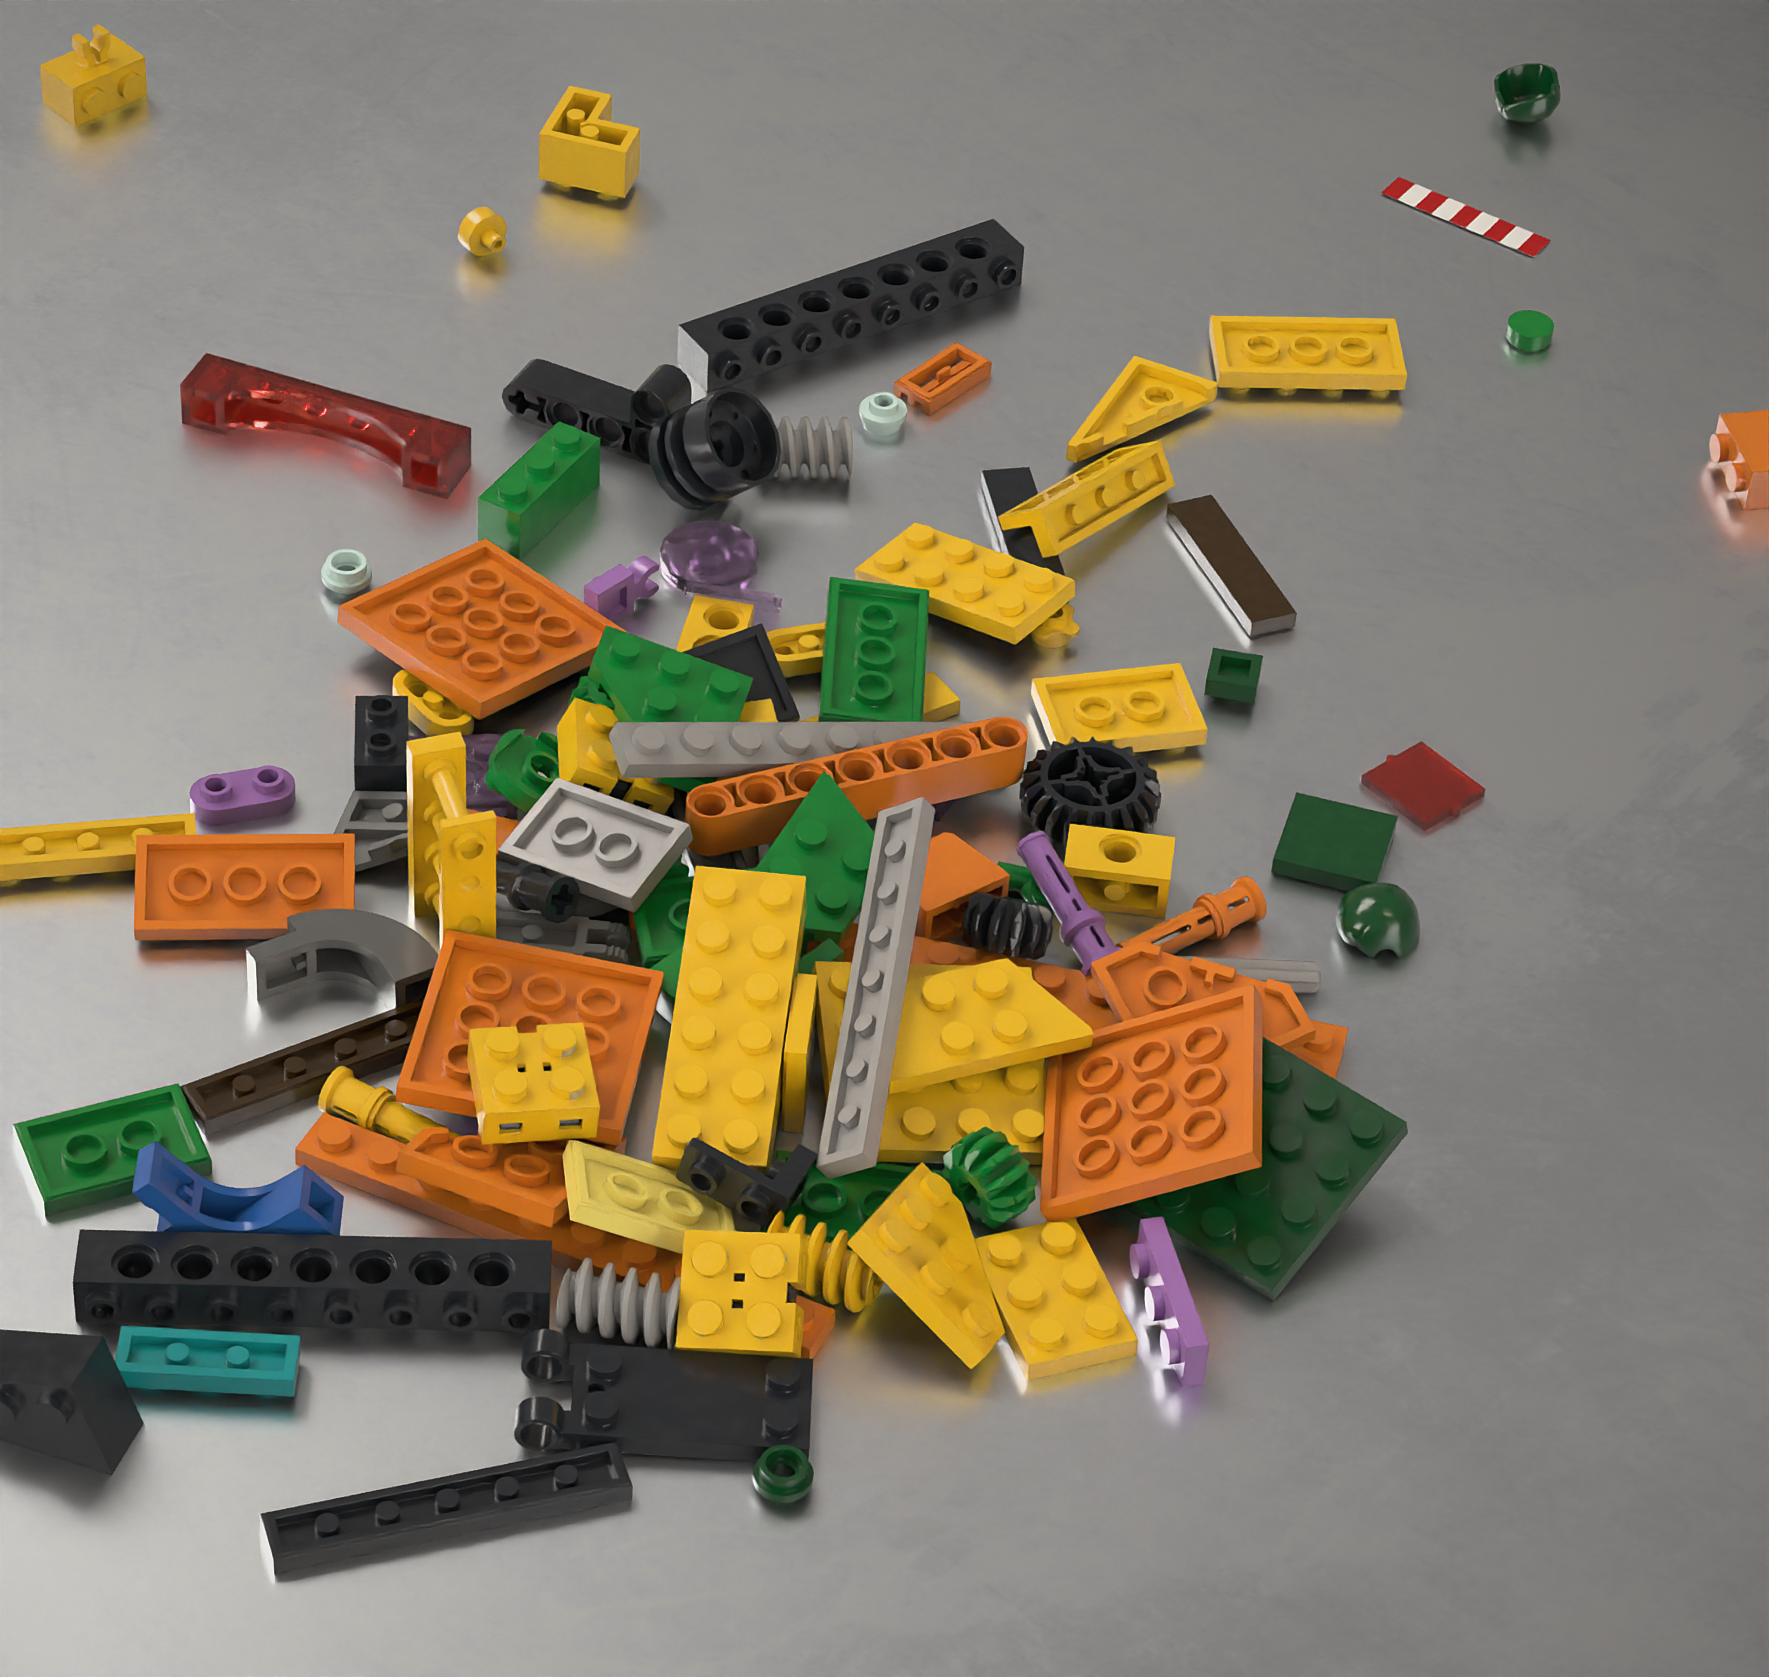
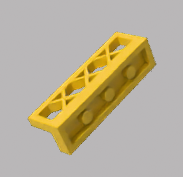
M1160 440L1112 451L998 516L1002 530L1031 526L1042 558L1055 556L1176 486Z

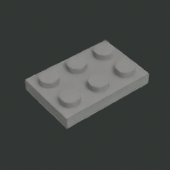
M556 778L500 846L498 853L501 860L517 866L530 862L540 865L546 874L551 876L559 874L570 876L578 883L580 893L635 913L690 844L693 836L690 825L685 822Z

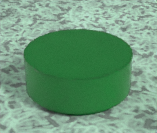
M1517 311L1508 319L1506 338L1509 343L1518 349L1539 351L1551 344L1554 323L1550 317L1538 311Z

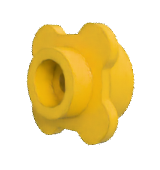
M1065 604L1031 632L1032 639L1037 644L1048 648H1058L1066 645L1071 638L1076 637L1080 632V626L1072 618L1074 608L1069 604Z

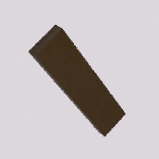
M1212 495L1167 505V520L1250 637L1295 626L1297 612Z

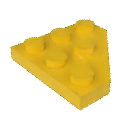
M921 1162L905 1177L851 1237L847 1244L972 1369L986 1357L1005 1333L963 1204L953 1194L948 1182L940 1175L932 1173Z

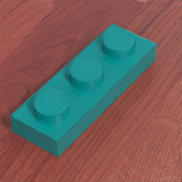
M121 1326L115 1362L126 1386L131 1388L294 1397L301 1355V1338L297 1335Z

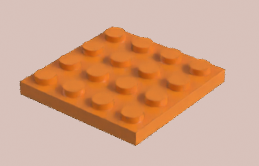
M486 538L339 605L337 617L338 624L479 720L590 666L606 625L627 633L626 630Z
M447 929L397 1083L395 1102L477 1118L467 1063L470 1029L517 1026L518 1033L536 1032V1025L583 1022L600 1110L597 1137L581 1139L620 1146L658 1006L664 972Z
M1254 984L1092 1030L1094 1036L1091 1047L1047 1058L1040 1211L1047 1222L1068 1220L1262 1167L1263 998Z

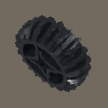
M1072 736L1067 745L1053 741L1049 750H1037L1036 757L1033 761L1027 762V767L1023 772L1019 799L1021 800L1023 821L1032 825V832L1044 831L1049 837L1051 845L1061 843L1066 850L1070 824L1148 833V831L1153 830L1154 823H1156L1158 817V809H1160L1161 792H1159L1160 785L1157 779V771L1148 767L1147 757H1135L1132 746L1120 749L1115 746L1114 739L1105 744L1096 742L1093 736L1088 742H1080Z

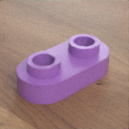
M271 765L222 774H211L197 780L191 786L189 792L191 813L195 814L197 821L210 826H222L280 816L291 810L296 801L294 777L288 771Z

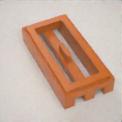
M955 342L894 382L893 395L900 399L907 395L909 405L915 408L922 404V412L930 416L991 376L992 362ZM936 377L935 379H933L932 381H930L929 383H927V384L924 385L923 387H920V386H922L923 384H925L926 382H928L929 380H931L932 378Z

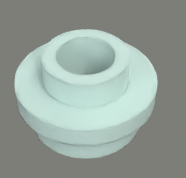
M878 392L861 401L859 416L863 421L865 429L876 435H891L896 433L901 428V424L906 420L907 406L900 398L891 393Z
M340 549L332 552L327 557L326 563L321 570V578L323 584L332 591L345 595L354 594L370 584L372 569L361 552L353 549Z

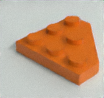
M1141 940L1091 962V974L1119 1023L1254 984L1263 998V1037L1286 1051H1290L1315 1039L1316 1029L1290 984L1268 978L1267 982L1236 974V968L1193 956L1192 960L1165 953L1161 951V946Z
M447 1127L424 1128L398 1151L396 1172L415 1178L424 1186L442 1188L467 1197L470 1202L476 1205L494 1207L514 1214L528 1224L552 1228L569 1212L562 1159L569 1140H577L624 1155L627 1138L622 1136L620 1146L581 1138L482 1145L479 1128L477 1135L449 1137L450 1132Z

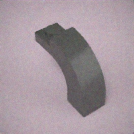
M352 909L314 910L287 917L288 934L246 948L248 988L257 1001L315 981L345 980L360 984L374 992L388 1010L426 996L438 959V953L430 943L410 927L383 915Z

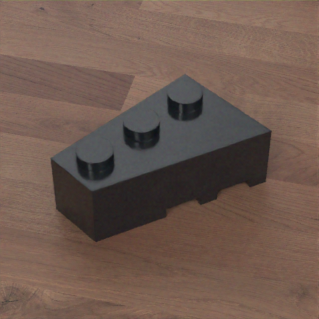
M0 1329V1440L112 1475L144 1423L104 1337Z

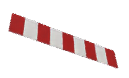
M1398 177L1381 192V194L1532 257L1536 256L1551 241L1401 177Z

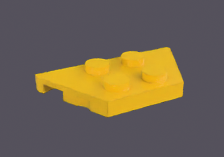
M1008 958L907 980L888 1095L1089 1048L1092 1045L1094 1033L1089 1025Z

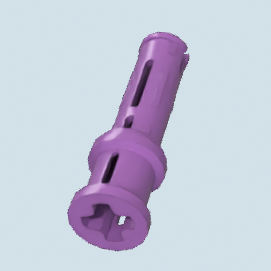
M1044 831L1031 833L1017 844L1016 852L1023 859L1040 891L1061 923V941L1066 947H1072L1083 965L1081 972L1084 976L1092 975L1091 962L1122 948L1115 947L1104 928L1106 919L1103 914L1094 908H1089L1071 875L1052 847L1047 834Z

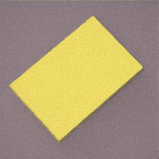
M569 1140L562 1159L571 1221L683 1254L684 1230L736 1232L732 1210L706 1195L697 1193L690 1186L679 1181L676 1178L677 1171L577 1140Z

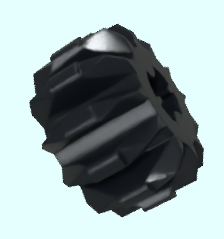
M980 892L970 897L967 909L964 910L961 924L963 926L961 940L967 946L979 950L1022 959L1037 960L1044 957L1047 946L1051 942L1054 928L1052 926L1053 912L1047 906L1038 903Z

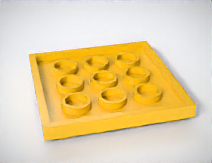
M815 961L811 973L812 975H817L816 1020L826 1107L852 962ZM910 964L907 980L972 965ZM1019 967L1032 978L1031 967ZM1044 1058L889 1094L887 1096L877 1162L944 1163L943 1156L951 1150L953 1144L972 1131L976 1132L983 1127H987L994 1132L1001 1131L1006 1135L1011 1145H1018L1019 1153L1023 1159L1030 1161V1165H1042L1047 1078Z

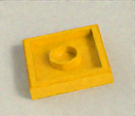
M798 973L797 977H794L784 1048L781 1128H784V1132H804L815 1037L817 975Z

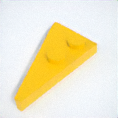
M1134 355L1067 444L1066 460L1078 463L1214 402L1218 383Z

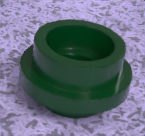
M791 1445L770 1447L758 1459L753 1469V1483L756 1490L762 1496L772 1501H796L804 1497L813 1485L814 1471L811 1463L800 1449Z

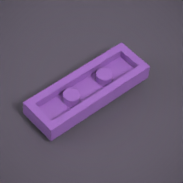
M1163 1217L1140 1219L1138 1242L1130 1246V1264L1134 1277L1136 1279L1142 1278L1145 1284V1306L1148 1318L1151 1322L1158 1321L1161 1329L1160 1347L1163 1360L1166 1365L1173 1364L1181 1387L1204 1384L1210 1345Z

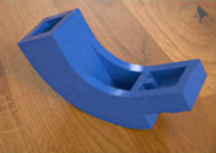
M154 1141L138 1152L132 1194L140 1199L146 1207L153 1209L159 1214L157 1231L340 1235L344 1196L306 1165L268 1185L254 1188H234L216 1184L203 1178L157 1141Z

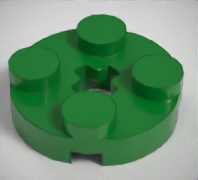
M514 729L505 733L500 738L491 753L485 782L492 791L503 795L510 803L527 814L554 780L559 778L558 738L553 734L541 731L538 738L522 736L526 729ZM538 772L543 773L546 777L539 775Z

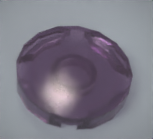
M714 521L692 522L674 529L664 538L660 548L659 565L662 576L673 587L683 592L684 586L696 589V595L721 597L741 591L751 583V577L757 574L759 568V551L756 542L745 531L733 525Z

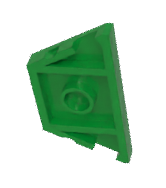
M823 772L754 871L806 876V919L803 937H807L815 942H824L830 938L836 944H839L862 909L875 833L833 778Z

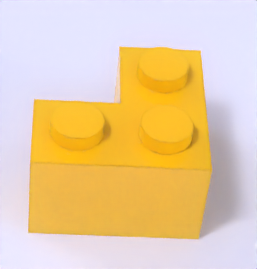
M569 85L539 133V179L555 182L565 187L573 186L596 191L605 196L625 198L639 175L640 128L612 122L611 94Z

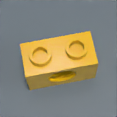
M1070 824L1064 866L1089 908L1099 911L1165 919L1176 837Z

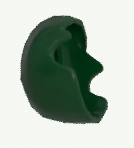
M1525 63L1510 67L1498 74L1494 79V96L1496 108L1500 115L1506 118V120L1517 124H1534L1550 117L1559 105L1561 97L1556 70L1541 63Z
M1385 882L1370 883L1355 888L1341 899L1335 921L1337 932L1345 943L1357 946L1367 956L1374 958L1379 951L1392 949L1398 957H1403L1419 943L1420 922L1417 907L1405 890L1398 885Z

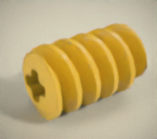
M780 1210L770 1224L767 1233L801 1234L809 1242L806 1290L802 1291L810 1297L818 1296L823 1291L825 1301L832 1305L839 1304L844 1299L845 1307L853 1313L860 1312L866 1305H871L877 1298L884 1281L854 1251L847 1249L848 1231L840 1230L830 1243L826 1241L827 1223L819 1222L812 1233L808 1235L805 1233V1215H797L791 1225L786 1227L784 1226V1212Z

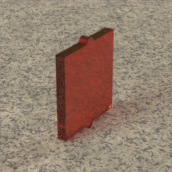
M1422 741L1396 756L1388 755L1384 763L1362 774L1360 781L1361 784L1423 831L1450 816L1458 817L1460 810L1485 795L1484 787Z

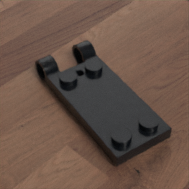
M551 1329L535 1330L524 1338L521 1370L526 1377L540 1383H552L559 1380L573 1381L571 1411L563 1410L558 1402L547 1397L527 1398L517 1406L514 1438L519 1445L533 1451H547L553 1448L577 1450L617 1441L621 1453L757 1462L770 1447L791 1445L800 1449L809 1459L813 1359L571 1343L564 1334Z

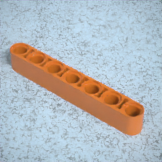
M1005 716L994 717L700 785L693 788L688 793L686 799L685 823L690 825L693 840L687 847L698 855L715 856L774 842L823 772L833 778L864 820L877 818L879 811L920 797H924L932 805L1014 785L1022 779L1029 735L1027 727L1014 718Z

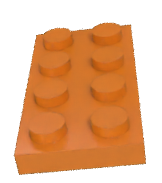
M355 834L136 835L135 940L273 939L288 934L287 917L324 909L355 910Z

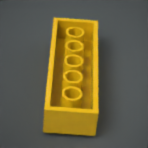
M704 866L695 867L652 1150V1164L677 1171L687 1144L692 1138H698L765 1176L770 1169L773 1161L783 1087L784 1048L794 977H797L806 919V876Z

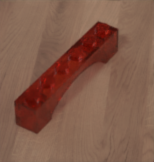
M206 353L180 384L182 424L224 436L230 430L271 429L299 432L331 439L359 449L390 466L402 476V487L448 499L471 468V427Z

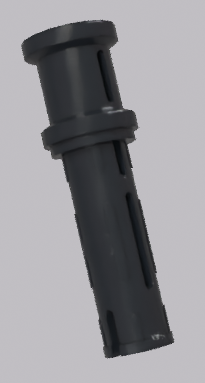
M496 858V892L505 895L514 908L523 911L537 910L541 912V915L546 920L554 923L565 922L573 915L580 898V889L574 878L563 874L551 876L546 874L540 865L527 862L517 866Z

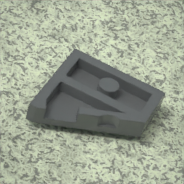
M352 792L333 834H355V872L408 856L407 792Z

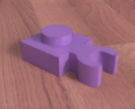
M647 556L638 557L628 568L619 564L584 585V603L613 623H616L634 612V600L639 597L647 599L659 590V585L648 577L657 572L660 565Z

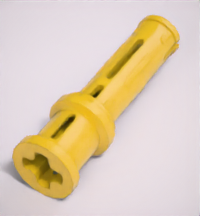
M345 1066L336 1068L330 1074L319 1095L318 1107L320 1111L329 1115L336 1112L357 1123L360 1127L378 1134L382 1133L404 1144L409 1143L424 1128L446 1127L395 1102L396 1096L390 1089L384 1086L376 1089L354 1078L353 1071ZM447 1127L450 1132L449 1137L462 1136Z

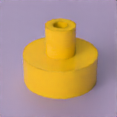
M485 206L478 207L468 213L461 222L458 238L460 243L476 256H485L492 252L498 253L506 245L507 225L505 220L491 208Z

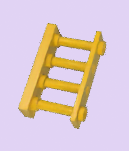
M459 731L406 741L409 905L413 915L417 917L433 913L438 914L440 919V949L447 929L496 939V815L493 810L469 815L466 808V744Z

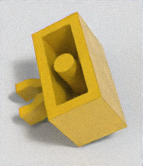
M100 24L92 27L93 39L91 42L77 33L71 36L74 51L40 65L42 103L73 126H78L147 95L145 57L115 35H110V31Z

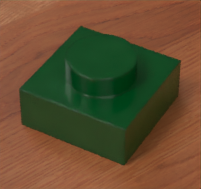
M1213 648L1204 695L1231 701L1238 700L1255 703L1263 656Z

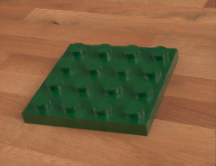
M1263 1037L1262 1167L1119 1206L1140 1219L1163 1217L1172 1239L1274 1302L1408 1134L1407 1122Z

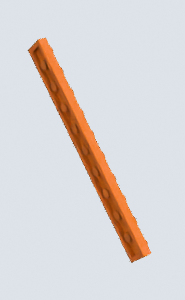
M322 1113L295 1148V1164L298 1166L306 1165L316 1173L486 1239L552 1240V1265L565 1270L570 1267L571 1271L577 1272L587 1257L592 1258L594 1276L600 1277L607 1263H615L616 1281L622 1282L631 1267L637 1268L639 1286L641 1287L646 1286L654 1272L660 1273L661 1289L664 1292H668L677 1277L681 1278L683 1254L571 1221L569 1212L552 1228L535 1226L522 1221L519 1216L503 1210L476 1205L470 1202L467 1197L451 1191L424 1186L415 1178L396 1172L398 1151L406 1144L327 1113ZM796 1295V1304L804 1310L801 1358L813 1359L835 1326L836 1310Z

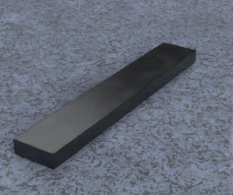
M616 1441L261 1513V1530L273 1572L277 1574L631 1501L633 1486Z

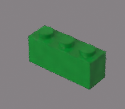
M562 422L554 425L478 497V541L486 538L521 561L600 485V438Z

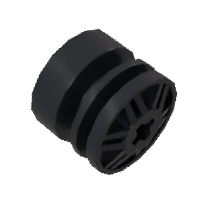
M734 387L719 390L695 401L693 404L661 417L651 430L648 445L650 464L661 488L671 500L682 507L698 511L712 507L770 481L778 470L781 456L779 432L769 411L758 398L744 389Z

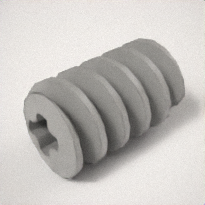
M789 416L781 418L777 428L781 456L778 470L773 475V478H778L783 464L788 465L792 478L798 477L802 464L807 465L811 478H817L822 464H826L831 478H836L840 466L845 465L851 478L853 436L847 417L839 419L835 431L832 430L828 417L824 416L820 418L816 430H813L808 416L801 417L796 430L793 429Z
M586 1257L577 1272L571 1271L569 1267L563 1276L556 1306V1326L558 1328H568L576 1317L577 1328L581 1333H590L599 1323V1331L603 1338H613L621 1327L622 1337L626 1343H636L644 1332L645 1343L648 1348H658L667 1336L668 1348L673 1349L677 1336L681 1278L677 1277L668 1292H664L661 1289L660 1273L654 1272L646 1286L641 1287L639 1286L637 1268L631 1267L624 1280L619 1282L616 1281L615 1263H607L600 1277H596L593 1274L592 1258Z

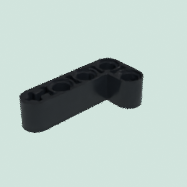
M543 359L530 360L502 392L503 404L518 419L549 430L558 422H562L599 437L600 448L651 465L648 449L651 430L661 417L690 405L692 396L690 380L681 369L674 365H659L636 391Z

